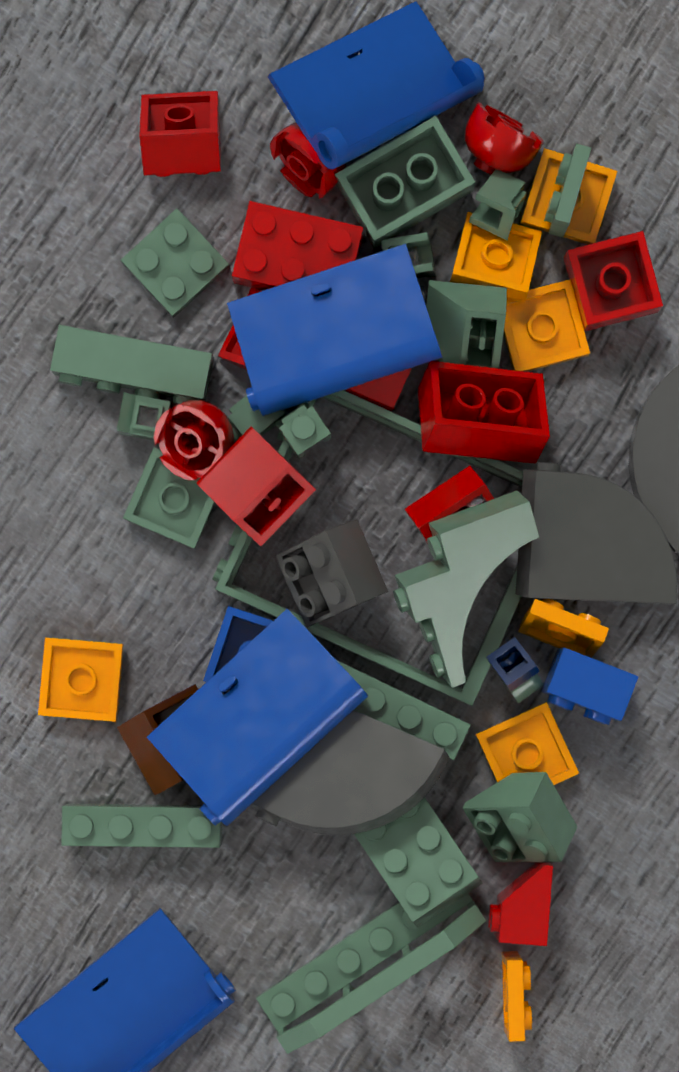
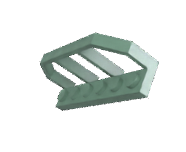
M469 893L420 927H417L411 921L401 904L397 902L256 996V999L277 1030L276 1038L288 1054L322 1037L454 949L484 924L486 920ZM466 905L468 906L464 913L441 932L412 950L409 943ZM402 949V958L357 988H353L351 985L352 981ZM343 988L342 998L312 1018L287 1030L286 1025Z

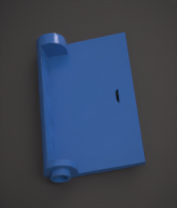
M417 1L270 73L268 76L301 131L316 151L319 159L329 169H335L481 93L485 79L484 72L478 63L473 62L469 58H462L457 62L454 61Z
M406 244L227 303L252 386L246 389V394L252 411L260 410L262 416L443 358Z
M287 608L152 731L147 738L205 803L199 808L215 826L220 822L228 826L368 697V694Z
M159 908L14 1026V1030L49 1072H149L233 1004L235 1000L231 994L236 989L224 973L221 972L216 975L165 912Z

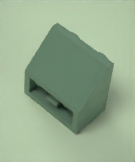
M429 280L426 308L443 357L437 360L440 362L499 369L506 319L507 288Z
M546 772L512 773L465 802L463 806L464 812L495 862H561L577 829L575 821Z

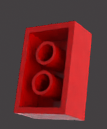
M249 201L232 272L233 282L238 285L267 290L358 259L363 227Z
M438 361L429 362L418 388L423 452L537 463L550 437L542 373Z

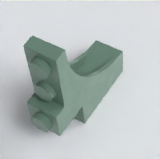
M518 491L429 522L432 537L427 538V542L434 561L395 575L398 589L393 590L397 606L401 613L407 612L415 623L419 622L425 641L427 643L431 642L434 654L429 655L433 671L437 678L443 676L451 688L466 683L462 657L463 636L470 609L478 592L491 573L509 555L528 542L539 538L530 502Z

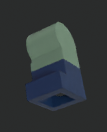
M515 637L486 657L518 703L544 686V683L537 674L540 672L537 665ZM514 652L507 660L501 662L505 656Z

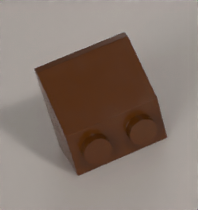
M196 684L141 712L117 727L155 796L184 779L148 740L147 736L198 690Z

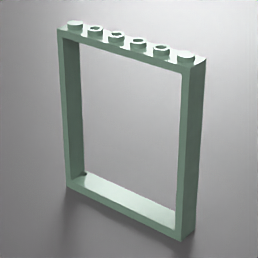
M344 390L321 397L422 443L421 425ZM317 399L309 401L307 403L310 406L314 407ZM279 431L277 439L283 442L278 452L289 462L293 450ZM450 455L522 488L523 471L495 459ZM236 525L228 543L234 547L228 561L220 560L212 580L218 582L215 590L277 618L286 610L285 608L233 585L253 541L246 532ZM516 565L466 676V683L462 685V688L457 686L451 688L442 679L318 623L306 628L302 616L292 611L290 612L311 634L473 706L491 666L486 657L499 648L522 596L515 594Z

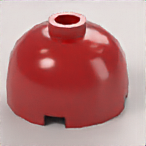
M479 102L471 113L465 129L467 148L476 157L473 164L490 175L495 170L505 173L522 170L535 158L544 141L533 131L529 136L523 134V124L489 105H486L484 108Z
M296 122L282 129L270 142L273 159L275 160L280 156L281 161L285 165L280 172L295 189L310 198L316 193L319 194L318 199L328 194L337 184L335 174L346 168V163L335 169L327 168L321 162L316 151Z
M189 400L172 407L162 414L156 423L154 443L155 445L159 443L163 454L159 458L167 469L183 479L197 480L234 444V433L227 415L217 406L203 400Z

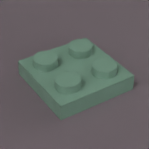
M576 143L572 154L564 153L555 180V184L561 185L560 192L553 191L544 221L551 222L548 234L563 238L570 224L591 147Z
M177 208L121 259L125 267L173 318L230 267L229 263Z
M153 447L123 519L196 549L215 502L196 484L200 478L197 480H186L174 475L163 465L159 458L163 455L161 450Z

